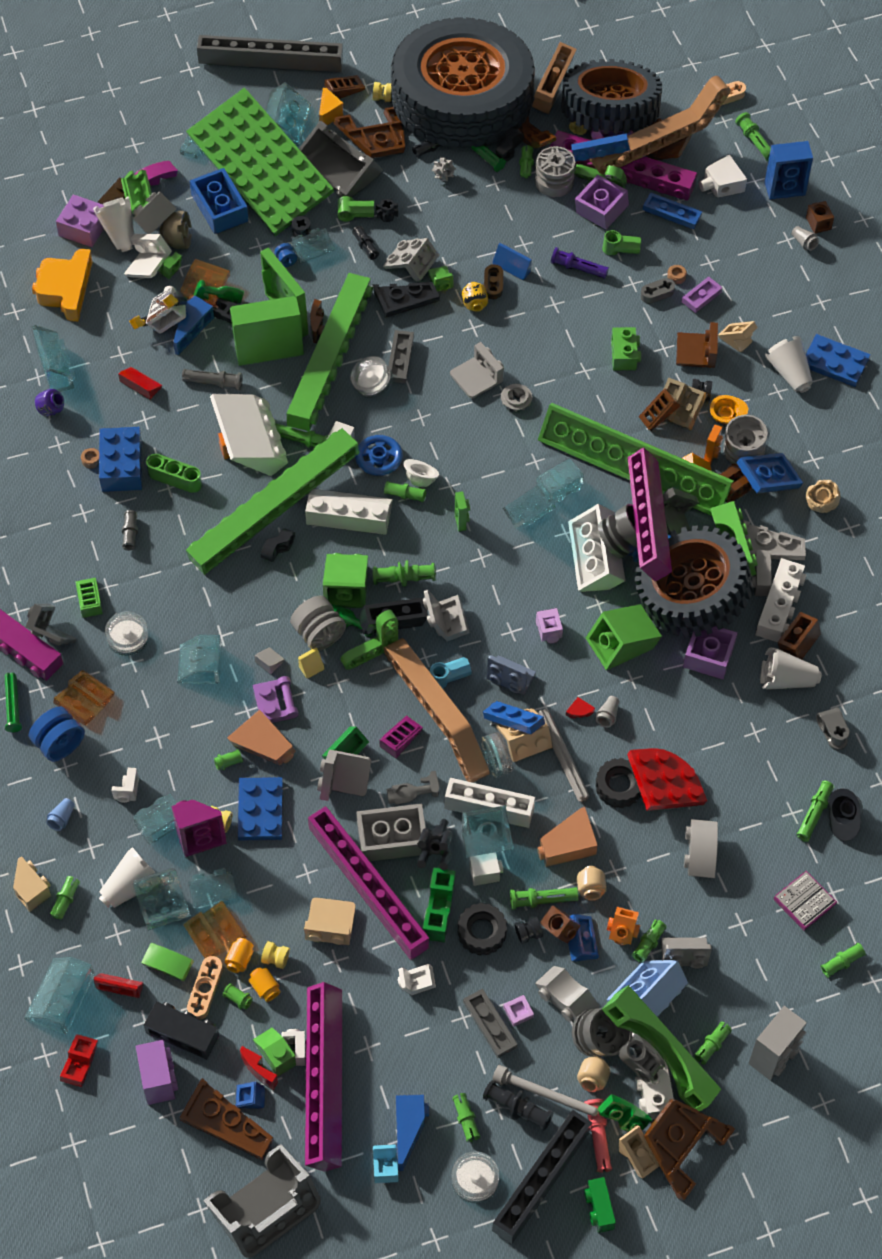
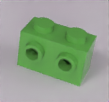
M636 327L612 328L613 371L636 370L637 363L641 362V351H637V347H640V335H636Z

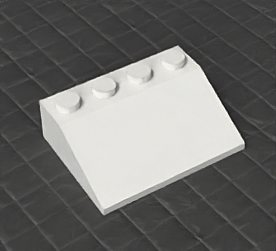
M212 394L210 396L232 461L269 476L274 475L288 464L286 451L282 446L280 434L275 426V419L270 411V404L266 399L256 395Z

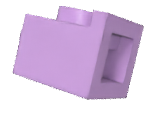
M557 608L537 612L536 625L538 626L541 641L555 643L559 638H562L563 628Z

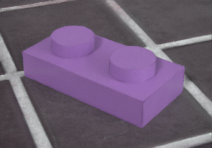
M707 277L682 297V303L696 313L722 293L723 287L710 277Z

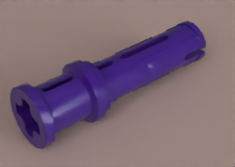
M555 247L550 262L551 264L563 265L566 269L575 268L603 279L606 278L609 267L576 257L573 252L567 253L559 250L558 247Z

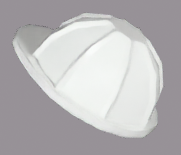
M408 459L404 462L408 479L417 487H427L439 477V472L424 462L414 459Z

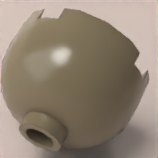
M173 212L163 222V225H160V235L174 249H188L191 245L192 234H189V228H192L188 212Z

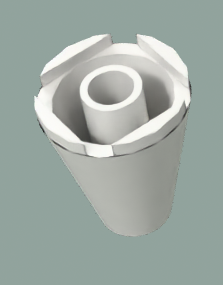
M126 197L125 200L119 198L103 203L104 207L101 208L98 206L94 207L95 215L117 250L121 249L122 252L133 249L132 245L134 244L130 238L134 235L129 197Z
M794 336L792 341L788 342L785 339L775 344L768 350L770 354H766V357L796 392L800 391V393H803L811 388L810 385L813 381L803 341L800 336Z
M771 647L766 651L765 655L769 656L767 661L763 660L760 673V682L765 684L762 686L763 689L815 687L816 684L820 683L822 674L817 666Z
M131 848L99 891L102 894L99 899L107 907L112 905L115 908L156 885L161 878Z

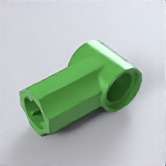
M343 196L338 199V219L348 222L353 220L354 217H374V201H354L349 196Z
M610 230L605 233L602 250L610 256L616 255L618 252L639 254L641 237L621 236L619 232Z

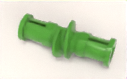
M406 560L404 567H402L401 562H398V567L377 568V566H373L374 585H377L378 582L394 583L400 581L402 586L406 587L407 582L410 580L432 579V581H436L435 563H431V565L409 566L408 560Z

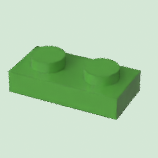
M463 491L455 492V519L458 532L466 531L467 522H470L468 512L470 511L469 499H465Z

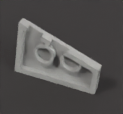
M743 520L748 531L745 539L750 538L753 548L752 551H749L750 555L755 554L756 550H765L771 552V559L781 560L782 558L805 561V539L784 532L776 533L768 530V527L750 525V522Z

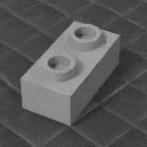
M756 550L755 557L758 566L754 567L756 575L752 576L755 596H768L772 586L771 552Z

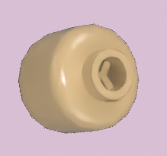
M587 866L578 873V893L582 897L593 901L600 899L607 890L605 873L595 866Z
M600 1057L584 1059L577 1075L581 1087L589 1092L602 1090L608 1081L610 1067Z

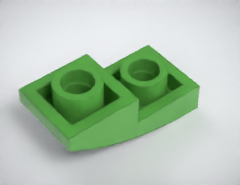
M151 943L141 963L146 967L161 971L167 976L185 981L194 961L177 952Z

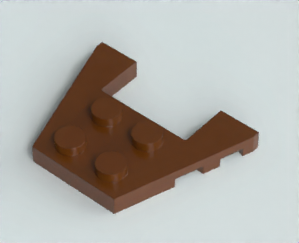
M394 107L385 108L384 115L388 123L357 128L350 115L334 118V124L369 157L377 158L404 153V132L401 120L397 117Z
M670 1099L644 1134V1138L677 1198L685 1200L696 1183L680 1169L682 1162L704 1132L718 1145H724L735 1128L719 1122L718 1119L704 1115L675 1099Z

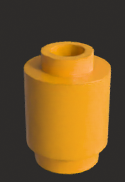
M238 938L236 942H233L224 961L229 971L233 973L245 971L254 952V945L250 941Z
M259 967L250 974L249 983L261 999L270 1002L281 993L279 984L267 968L262 969Z

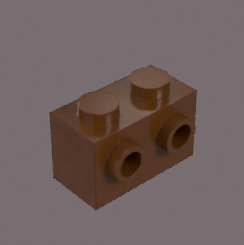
M800 612L779 639V650L803 659L821 635L818 619Z

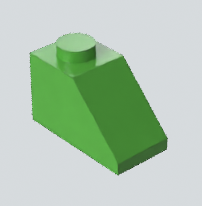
M270 1028L253 1039V1042L277 1077L296 1066L295 1054L285 1039L275 1029Z

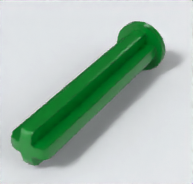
M485 145L471 147L493 166L495 172H499L504 168L506 161L500 159Z
M12 672L5 674L7 712L5 730L14 733L22 729V724L19 723L17 677Z

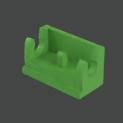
M140 170L137 175H134L133 171L128 172L121 179L125 198L129 197L131 201V211L133 213L140 205L144 207L148 203L146 199L152 193L146 170Z

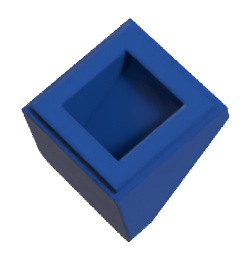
M256 1081L237 1085L236 1107L239 1109L264 1108V1085Z

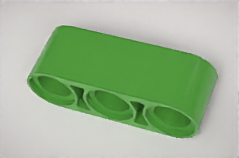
M152 454L147 458L146 463L150 478L191 493L198 492L202 488L201 473L198 468L160 454Z

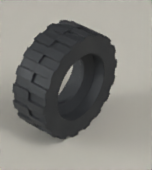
M614 758L611 761H606L603 766L601 765L599 772H597L595 785L599 798L605 804H609L614 808L629 807L636 803L638 798L641 797V792L630 761L624 758ZM615 774L627 776L630 780L629 789L624 792L614 791L609 785L610 778Z
M479 903L477 905L473 904L470 908L464 910V913L460 915V921H458L459 941L465 949H468L472 954L490 955V953L496 952L498 948L503 946L507 934V921L504 918V914L497 907H493L491 904ZM480 919L489 921L493 926L492 935L486 939L476 938L471 931L475 921Z

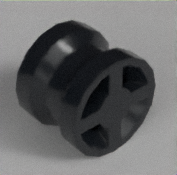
M298 216L293 219L292 232L294 238L305 240L310 237L311 224L309 218Z

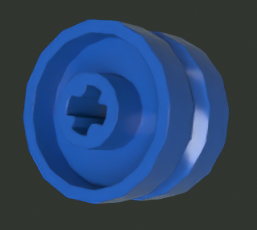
M60 706L42 714L32 725L28 736L30 741L37 748H40L41 753L49 761L53 762L59 761L71 754L83 740L85 730L78 721L73 719L66 708Z

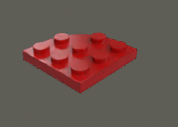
M657 748L636 749L628 752L627 756L647 811L700 806L707 802L695 770L681 757L665 749Z

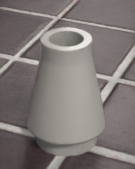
M796 226L792 230V236L796 238L804 250L812 251L818 246L819 238H817V234L800 226Z
M609 696L607 701L597 711L596 722L600 726L609 728L615 724L620 703L617 697Z

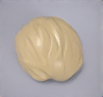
M819 480L815 485L809 486L806 493L808 506L813 511L828 513L834 510L840 502V490L837 484L832 480Z

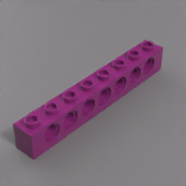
M557 130L555 134L557 140L552 142L550 147H562L573 154L571 144L591 140ZM641 157L619 167L624 171L627 183L687 201L696 184L697 172L647 157ZM590 159L575 161V167L576 165H583L596 169Z

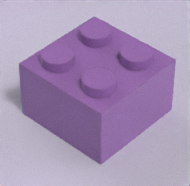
M597 175L575 198L576 212L591 222L607 229L628 207V190Z
M73 194L56 220L58 235L93 247L104 230L93 208L96 206L99 208L104 207L103 204Z
M716 626L712 628L713 633L707 634L706 630H702L701 636L696 637L693 632L685 654L683 667L724 679L735 646L737 632L724 628L718 630Z
M163 1040L136 1045L142 1085L148 1105L175 1099L174 1091L178 1090L170 1047L165 1048Z

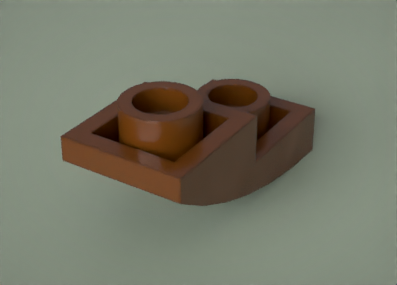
M314 299L310 322L313 343L317 344L325 327L323 325L324 309H322V301Z

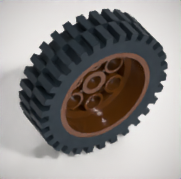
M599 59V62L590 60V64L582 62L581 66L577 64L574 66V69L570 68L565 73V77H563L562 113H565L564 116L569 118L570 122H576L577 126L584 125L586 130L593 128L594 132H599L600 129L604 130L603 133L609 134V131H613L614 134H619V131H623L624 134L629 133V130L637 132L638 128L644 129L646 125L651 126L653 122L657 121V117L659 118L662 81H660L659 76L656 77L655 72H650L651 69H643V65L640 64L634 66V62L630 61L628 64L624 63L625 60L614 62L615 59H609V62H605V59Z
M692 526V531H688L687 527L681 528L682 533L676 534L675 530L671 531V537L668 538L672 572L655 582L640 567H637L635 583L643 608L655 626L658 628L662 626L663 631L667 633L671 629L673 635L679 636L680 631H682L684 637H690V632H694L697 637L701 636L702 630H706L707 634L713 633L712 628L715 626L718 630L723 629L722 623L724 621L731 624L733 622L732 615L740 616V607L745 609L748 605L746 599L750 600L751 598L750 590H753V579L742 546L737 543L734 537L730 538L729 533L724 531L721 535L718 528H714L711 532L709 526H703L702 531L699 530L698 526Z

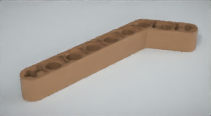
M719 76L712 77L690 108L629 135L631 151L591 158V163L600 174H605L609 165L618 168L703 130L709 125L730 94L729 87Z
M401 638L385 646L384 653L388 661L449 740L466 781L474 783L489 775V768L470 724L408 643Z

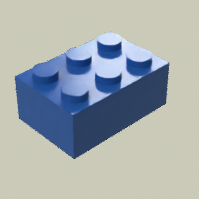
M808 141L771 145L765 177V186L769 200L806 195L813 162V155Z
M224 168L190 180L191 196L214 234L249 221L247 205Z
M140 427L99 429V480L102 492L142 490V437Z

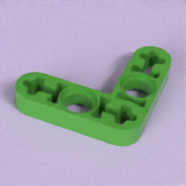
M576 165L574 172L575 176L589 181L600 175L622 188H625L627 182L624 171L610 165L607 167L605 174H600L597 169L583 165Z
M392 610L384 611L377 617V637L347 651L341 656L340 660L347 670L353 669L383 654L385 646L398 640V619Z

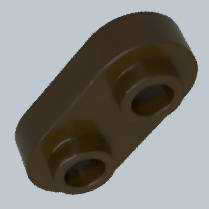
M491 264L484 270V287L489 299H497L503 293V269L496 264Z

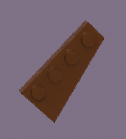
M201 1078L179 1117L180 1121L260 1160L264 1159L273 1142V1137L251 1118L249 1119L238 1107L231 1104L203 1078Z

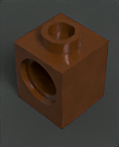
M816 202L808 205L806 219L813 232L817 234L832 230L834 216L827 202Z
M553 905L540 922L555 937L567 944L576 936L577 930L581 926L564 911Z

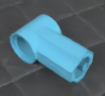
M465 657L445 664L438 662L430 668L431 675L442 689L446 687L447 683L472 674L470 663Z

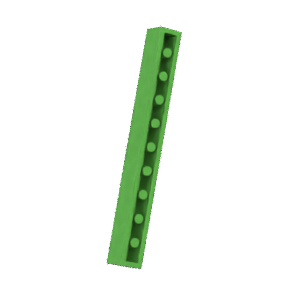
M348 273L286 413L287 426L310 432L312 425H316L318 411L322 410L324 406V397L330 393V383L336 379L337 367L342 365L343 353H347L349 340L353 339L355 334V326L360 323L361 312L366 309L367 298H370L372 295L371 278Z
M343 428L333 432L326 441L318 444L308 455L301 457L294 466L287 468L276 480L270 481L267 487L255 493L248 502L240 505L230 516L224 517L216 527L209 529L198 541L192 542L186 549L189 560L204 575L357 456L360 453L358 442Z

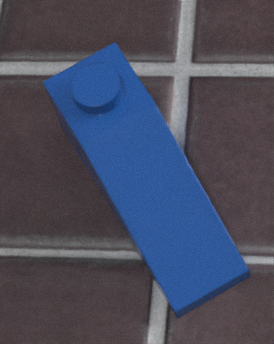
M195 295L185 305L186 318L178 323L173 342L176 355H179L214 319L213 306Z
M424 1095L396 1096L398 1171L404 1170L425 1125V1117H429V1102L424 1103Z

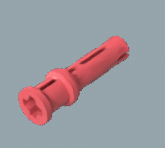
M592 1099L584 1103L598 1109L604 1100ZM598 1111L597 1116L588 1115V1120L592 1122L591 1132L597 1172L603 1173L604 1166L605 1172L611 1171L612 1167L605 1133L607 1119L600 1116Z

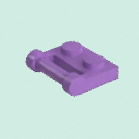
M288 676L253 685L257 708L262 711L271 723L293 719L299 715L298 709L294 706L290 689L291 681ZM278 689H282L286 705V710L284 711L280 710L276 694Z

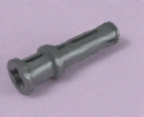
M183 369L182 381L214 384L220 388L233 387L236 390H241L243 375L239 372L238 374L226 373V371L213 373Z

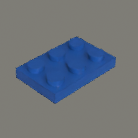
M818 334L815 335L806 353L810 370L856 387L871 355Z
M783 453L740 457L737 461L742 473L746 476L756 493L798 489L803 484Z
M282 777L239 778L238 841L282 840Z

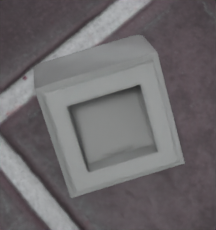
M270 647L255 655V663L269 674H272L285 661L283 657Z

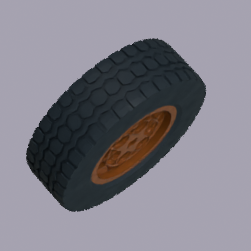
M456 17L454 19L447 18L442 19V21H433L431 24L427 23L421 26L420 29L417 28L412 31L411 35L408 34L400 42L394 53L391 65V95L396 115L401 120V123L406 128L408 127V130L412 133L417 134L422 139H427L429 142L438 143V145L471 148L472 146L479 147L484 146V144L488 145L495 143V141H500L505 138V133L510 128L517 127L519 129L531 111L535 67L531 51L526 43L524 44V41L519 36L517 37V34L491 21Z

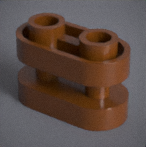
M733 463L722 474L718 473L733 480L726 500L727 503L736 501L752 489V485L742 473L738 464Z

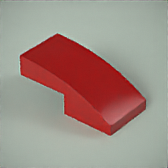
M76 1034L68 1051V1059L60 1074L61 1082L79 1087L83 1086L97 1048L98 1040Z
M242 1046L240 1054L248 1070L261 1083L274 1091L278 1084L277 1075L262 1067V1056Z

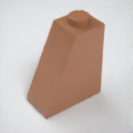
M258 710L227 737L234 747L277 765L289 762L296 752L294 747L261 710Z
M585 807L580 808L541 838L540 847H537L539 859L544 860L546 867L596 855L598 845Z

